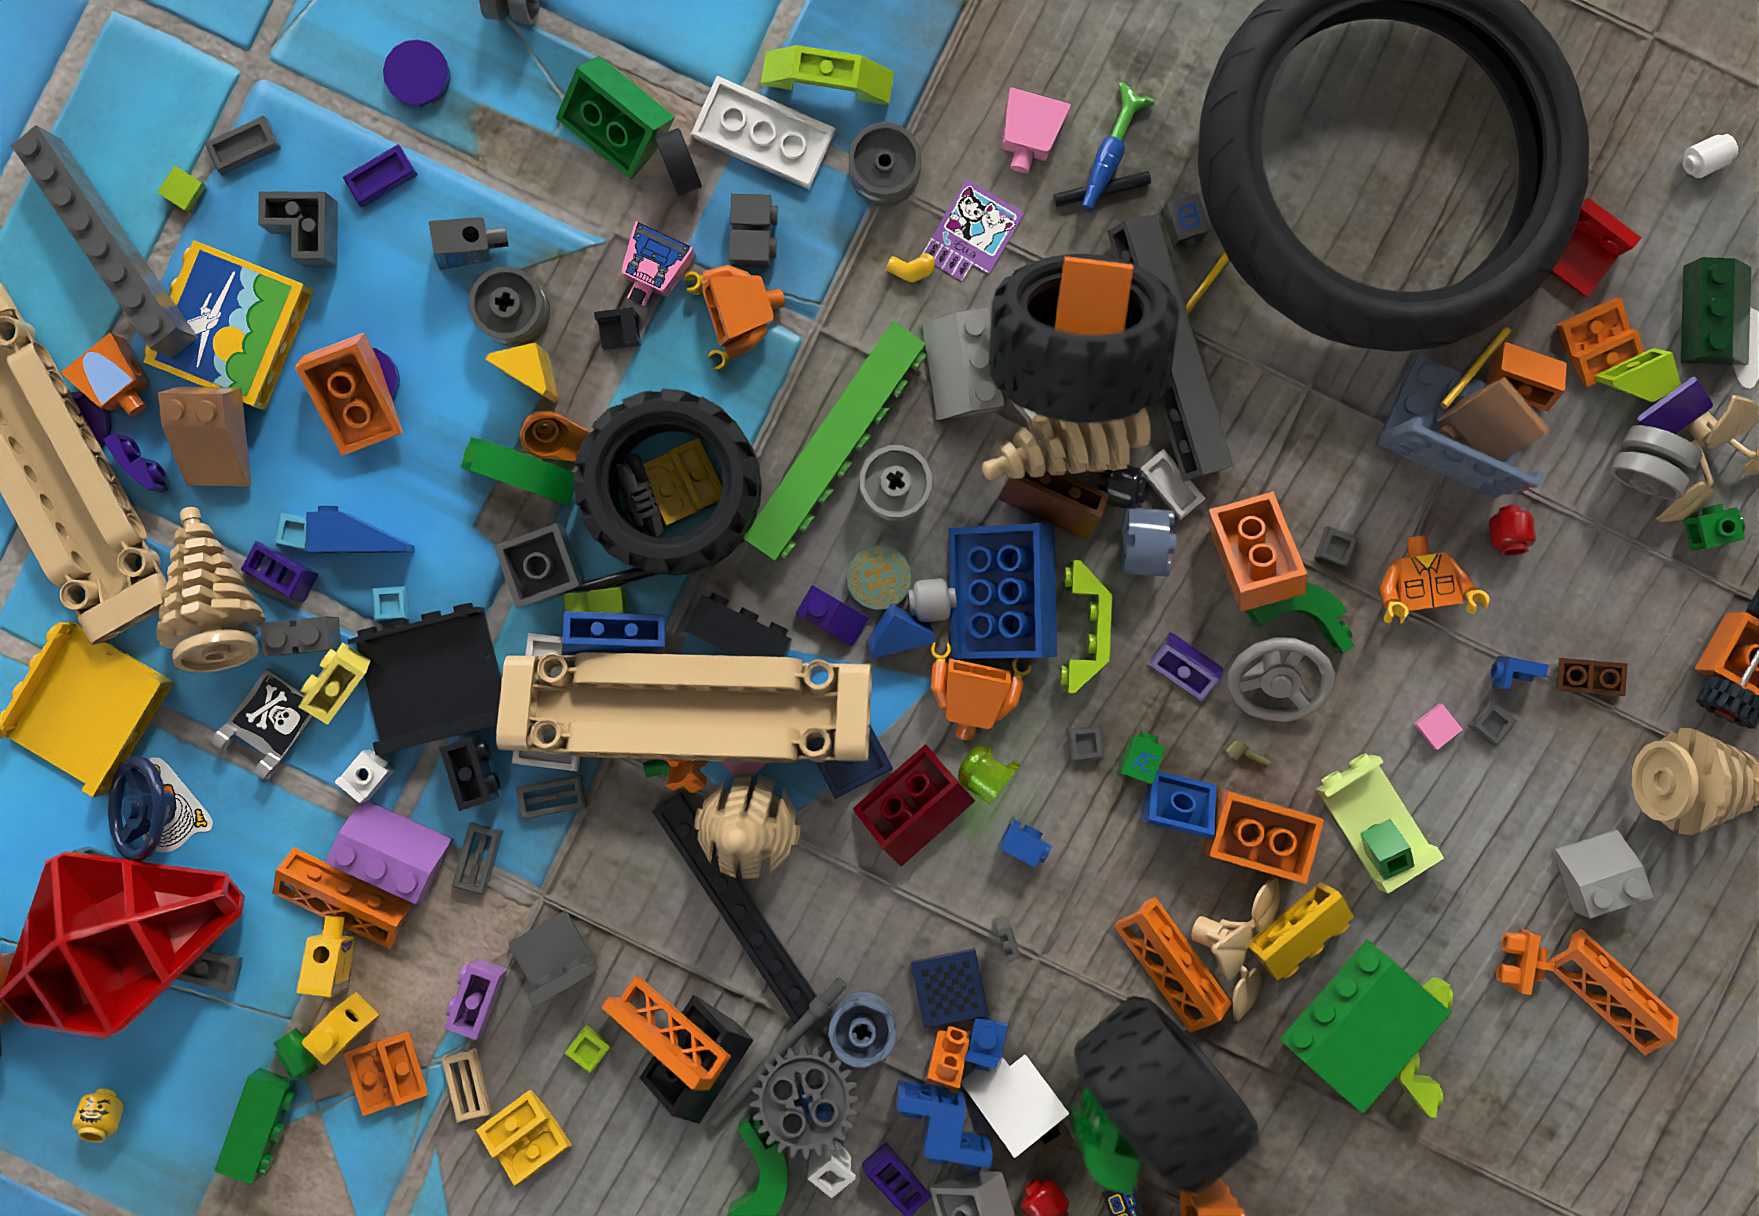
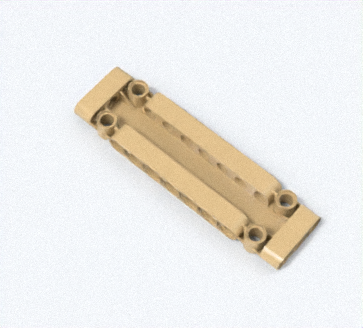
M0 283V493L45 575L54 585L62 587L60 590L61 602L65 607L75 610L78 616L77 619L91 645H97L116 637L158 613L160 604L164 606L161 595L163 590L166 589L167 580L160 569L161 560L159 555L149 549L144 540L147 538V532L100 445H98L99 443L84 416L81 415L79 417L81 411L76 401L72 398L71 392L53 359L44 346L35 341L36 332L34 327L23 320L5 285ZM15 328V335L11 339V332ZM138 556L142 559V566L139 570L136 567ZM82 588L85 590V599L83 602L80 599V591Z
M592 652L577 653L575 657H562L557 653H549L545 656L508 655L505 658L496 732L497 747L499 750L545 751L552 755L566 752V754L572 756L765 763L797 762V759H809L817 763L826 760L867 761L869 752L871 664H829L820 659L813 660L810 663H803L800 659L789 657ZM557 665H562L561 674L551 678V670ZM826 672L829 676L825 683L821 685L812 683L813 676L816 673ZM550 730H556L555 739L551 743L545 744L544 737L546 733ZM817 737L825 739V745L820 751L812 752L808 750L809 742Z

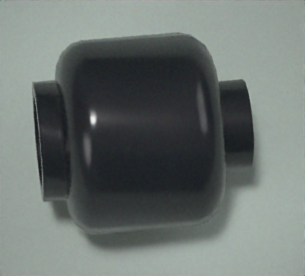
M1127 466L1123 470H1108V473H1101L1098 489L1110 494L1107 505L1133 509L1138 506L1139 502L1144 503L1149 478L1144 477L1143 470L1139 467Z

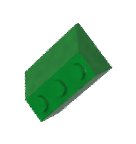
M597 56L576 68L556 119L628 178L632 179L658 149L655 137L668 132L675 117L602 57Z

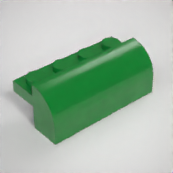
M1084 1088L1080 1101V1108L1084 1109L1081 1111L1070 1108L1069 1120L1086 1166L1095 1181L1103 1187L1132 1195L1141 1160L1135 1148L1110 1120L1089 1089Z

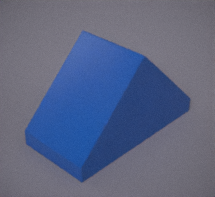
M891 603L867 642L871 658L874 659L934 643L936 640L930 623L919 622L916 616H911L909 612Z

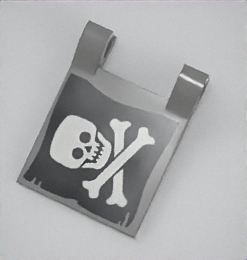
M266 669L227 723L214 734L210 743L219 749L224 748L228 750L236 737H240L266 755L253 772L263 779L271 780L279 769L284 757L314 716L299 708L304 697L302 692Z

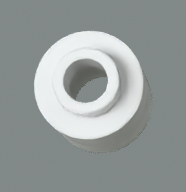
M1728 134L1715 135L1687 148L1682 161L1683 167L1688 174L1696 178H1702L1730 165L1733 159L1738 156V146L1734 138Z

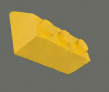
M1319 882L1278 916L1263 933H1258L1254 936L1248 948L1277 981L1281 978L1286 979L1298 970V964L1307 956L1311 958L1317 955L1324 948L1323 943L1332 935L1336 937L1346 931L1350 925L1348 922L1354 918V915L1337 890Z

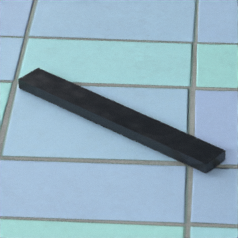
M680 792L652 811V813L794 1024H796L809 1010V1003L817 994L737 875L734 878L719 871L718 850L715 843L710 865L698 842L699 830L694 828L695 813Z

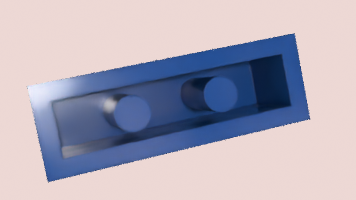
M564 611L561 655H576L582 652L663 654L665 648V615Z

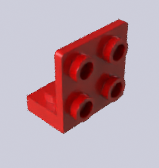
M1587 198L1583 201L1575 231L1551 273L1580 295L1587 297L1592 293L1617 258L1633 249L1642 237L1593 200Z

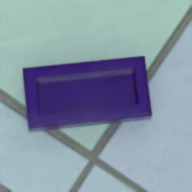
M397 144L342 178L358 205L363 208L418 174L402 147Z

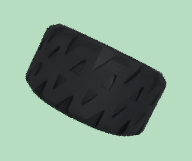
M1066 254L1029 263L1016 269L1013 276L1005 277L995 290L991 308L990 375L997 388L1005 391L1007 399L1039 416L1064 422L1101 423L1136 415L1143 408H1149L1158 401L1170 384L1180 315L1175 295L1171 294L1169 287L1157 276L1137 265L1117 258L1093 254ZM1065 257L1133 265L1125 331L1105 335H1080L1055 330Z
M661 389V392L643 391L622 400L624 403L610 407L592 424L593 431L583 439L575 460V465L578 466L573 477L575 502L580 507L581 519L593 539L599 542L609 554L625 564L655 574H690L716 565L728 557L737 545L744 541L743 537L755 521L757 509L760 507L762 481L759 472L760 466L753 447L737 422L721 407L701 396L700 398L682 390ZM664 432L688 433L707 442L715 450L723 472L722 494L713 514L696 530L675 538L650 537L633 526L622 509L618 494V480L614 471L615 465L621 462L624 463L627 456L639 443L651 436Z
M1138 996L1128 997L1076 1043L1074 1049L1076 1068L1090 1093L1138 1153L1177 1189L1196 1195L1202 1194L1258 1144V1124L1245 1103L1187 1034L1150 999Z

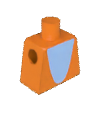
M112 333L107 334L61 371L65 378L102 409L114 412L122 407L129 417H135L146 409V404L138 396V393L148 386L149 380L129 344L122 337Z

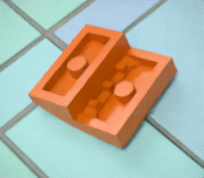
M1614 297L1556 324L1567 355L1578 377L1586 387L1598 383L1594 375L1645 352L1639 331L1630 327L1622 298Z
M409 1031L343 1051L362 1116L393 1105L399 1106L429 1095Z

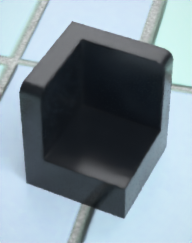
M633 307L594 312V318L599 324L601 347L604 350L641 346L638 314Z

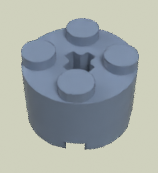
M1146 508L1126 509L1122 534H1124L1123 546H1121L1120 551L1121 572L1169 577L1171 559L1167 556L1168 554H1174L1176 546V534H1170V530L1174 528L1175 511Z
M853 992L841 999L833 1009L829 1024L830 1043L838 1058L848 1065L864 1068L880 1060L882 1061L890 1054L895 1043L896 1026L893 1010L888 1003L878 995L869 992ZM862 1024L868 1025V1030H865L863 1034L857 1033V1027H860Z

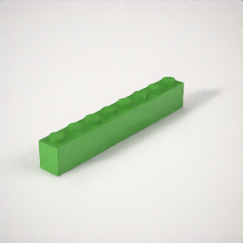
M892 321L743 537L744 540L776 562H778L780 557L785 560L788 558L796 546V543L792 540L798 531L805 532L815 518L811 513L816 505L819 503L823 506L834 491L829 486L836 476L842 479L849 470L852 462L848 459L855 449L861 452L871 437L867 432L872 424L875 422L879 425L889 411L886 404L892 395L898 398L908 384V381L904 378L912 368L917 371L927 356L923 352L926 344L924 341Z

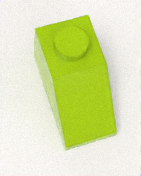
M1652 348L1594 375L1596 381L1651 403H1657L1681 385L1673 353L1657 348Z

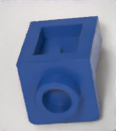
M1498 656L1497 662L1493 663L1490 671V679L1493 681L1492 688L1510 690L1512 678L1533 682L1534 676L1546 678L1549 665L1513 657Z
M985 1017L975 1018L965 1061L971 1062L972 1067L978 1070L991 1071L992 1068L997 1069L1002 1062L1009 1024Z

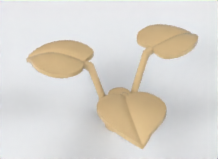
M1732 396L1726 412L1719 421L1707 411L1685 427L1695 438L1691 443L1695 444L1702 451L1703 456L1700 460V465L1705 481L1698 482L1688 488L1682 498H1677L1661 515L1655 517L1657 521L1673 522L1692 517L1701 511V508H1704L1713 498L1715 491L1710 487L1714 482L1702 446L1712 449L1728 442L1745 456L1751 458L1743 466V471L1748 475L1759 474V448L1756 452L1750 451L1734 439L1735 436H1741L1750 431L1759 422V405L1756 402L1747 398Z
M1272 875V878L1257 893L1252 907V919L1249 922H1230L1222 919L1219 923L1200 916L1192 929V940L1211 948V952L1215 954L1221 974L1225 979L1231 980L1239 971L1241 973L1242 979L1237 983L1233 995V1014L1235 1021L1238 1023L1253 1006L1261 988L1260 970L1252 968L1248 971L1243 966L1245 953L1251 942L1252 929L1256 927L1257 932L1263 933L1271 925L1277 914L1280 902V886L1276 875ZM1228 928H1237L1234 931L1228 930Z

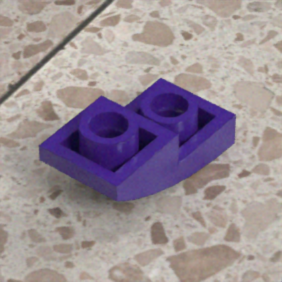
M114 433L103 439L115 460L135 481L148 490L161 493L168 491L165 483L167 476L162 466L154 460L139 458L141 456L140 448L132 438Z

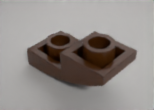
M1559 658L1556 690L1625 696L1628 664Z

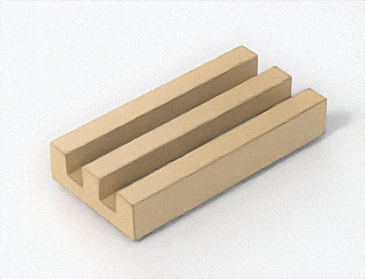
M477 1048L466 1052H458L454 1055H445L442 1058L456 1122L459 1123L489 1115L491 1108ZM467 1059L469 1060L480 1110H477V1105L466 1063ZM454 1062H458L469 1109L467 1113L464 1112L454 1070Z

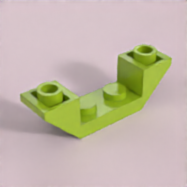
M794 45L765 52L760 84L761 86L793 90L795 82L857 92V101L889 106L894 71L862 55Z
M1081 560L1070 561V567H1065L1064 587H1069V594L1095 595V601L1089 602L1088 610L1089 621H1094L1093 634H1088L1087 653L1092 654V660L1066 659V666L1060 667V685L1065 686V692L1076 693L1110 661L1112 594Z
M1433 977L1422 986L1447 1009L1451 1008L1453 992L1450 989V984L1440 978ZM1417 1053L1399 1073L1396 1080L1423 1112L1429 1117L1437 1118V1110L1442 1106L1443 1092L1440 1084L1430 1076L1414 1074L1420 1066V1056Z

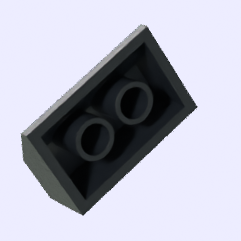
M693 995L682 1011V1014L732 1057L709 1090H692L656 1056L652 1057L639 1078L673 1117L700 1124L754 1040L737 1022ZM687 1030L677 1031L678 1045L683 1050L692 1048L691 1033ZM710 1050L700 1051L702 1067L709 1072L718 1057Z

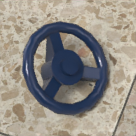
M133 756L121 763L113 776L108 799V820L110 834L118 852L125 859L142 861L153 855L161 842L165 824H169L173 820L175 800L171 792L165 791L157 767L147 758ZM127 781L130 791L127 793L122 805V795ZM121 806H122V814H123V817L125 818V821H126V824H125L124 827H123V823H122ZM149 832L148 837L140 848L136 849L130 844Z

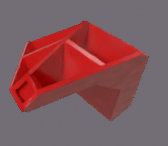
M64 851L45 862L3 988L0 991V1002L24 1026L106 1039L124 1030L242 915L245 895L225 872Z

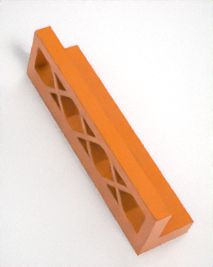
M295 847L275 872L273 894L323 918L324 916L344 917V928L390 950L396 942L400 925L411 911V902L326 864L325 861ZM284 883L293 886L296 889V891L287 886H284ZM316 898L324 901L326 905L320 903ZM346 912L352 914L356 919L348 916ZM375 926L388 931V934L379 931Z
M1156 896L1146 900L1136 913L1117 921L1114 925L1115 929L1190 1033L1220 1022L1232 1005V1002ZM1137 923L1144 933V939L1134 936L1128 926ZM1149 951L1160 955L1164 961L1163 966L1152 961ZM1168 978L1178 981L1183 987V993L1174 990L1168 983ZM1188 1005L1198 1008L1204 1017L1195 1020L1187 1009Z
M1583 929L1571 934L1567 950L1548 960L1556 964V969L1552 972L1644 1055L1677 1039L1679 1017ZM1573 960L1582 968V973L1568 971L1562 965ZM1587 984L1602 986L1607 991V996L1592 993L1587 989ZM1611 1006L1626 1008L1632 1014V1018L1617 1016L1611 1010ZM1636 1028L1649 1030L1656 1037L1645 1041L1636 1033Z
M634 976L620 998L608 996L601 1006L606 1013L692 1090H709L732 1057L639 976ZM638 989L645 993L646 1008L637 1009L630 1003ZM665 1010L668 1013L669 1028L659 1029L656 1026L655 1011ZM687 1030L691 1033L692 1048L683 1050L678 1045L677 1031ZM710 1050L718 1057L709 1072L702 1067L700 1051Z

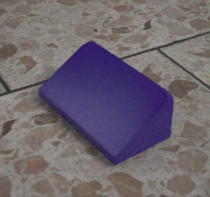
M1694 376L1640 414L1637 420L1639 425L1655 427L1676 434L1710 410L1713 404L1698 379Z
M1172 632L1166 636L1148 663L1200 701H1203L1220 681L1223 673V668Z

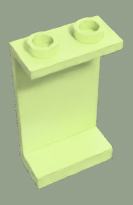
M1365 753L1354 758L1349 763L1351 767L1344 772L1335 771L1323 778V785L1318 787L1316 791L1377 888L1389 894L1444 859L1438 847L1428 844L1379 766L1383 763L1381 757L1375 755L1368 756ZM1391 819L1411 847L1415 866L1384 881L1365 853L1360 833L1366 831L1372 825Z

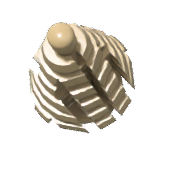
M1143 408L1136 415L1101 423L1064 422L1036 415L1028 423L1030 432L1026 427H1022L1015 433L1013 438L1014 446L1008 441L1003 444L998 451L999 458H993L982 464V472L989 481L1001 477L1004 473H1007L1013 479L1023 478L1025 475L1024 469L1031 477H1043L1045 471L1055 476L1063 475L1066 471L1079 474L1084 473L1087 469L1090 472H1102L1107 470V468L1112 471L1126 469V464H1130V447L1136 449L1149 444L1151 431L1147 411Z
M196 507L184 508L180 511L181 524L184 528L180 527L176 531L174 538L176 546L170 551L171 565L168 566L167 575H169L168 582H166V589L163 590L161 595L164 606L160 604L157 640L160 641L161 646L174 649V666L182 671L193 673L215 672L240 666L252 660L258 654V643L253 636L258 634L255 626L260 627V623H265V616L262 609L256 604L255 597L247 589L241 575L232 569L234 564L226 556L221 543L215 540V534L211 527L201 523L200 510Z
M1679 728L1678 734L1671 730L1661 741H1654L1645 745L1637 755L1632 768L1634 797L1646 815L1653 820L1662 821L1672 831L1678 830V834L1685 835L1701 833L1710 827L1733 819L1741 813L1751 811L1753 806L1759 805V758L1751 756L1698 730Z
M753 773L736 774L731 790H728L722 796L724 778L705 797L702 809L697 808L694 828L699 830L698 842L710 865L715 842L718 850L719 871L736 878L738 861L741 863L742 879L759 878L762 860L770 857L771 874L790 856L791 845L798 844L800 825L795 824L797 811L787 792L783 789L780 799L773 793L775 781L760 774L757 783L751 785Z

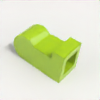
M623 587L564 594L565 611L628 613L626 588Z

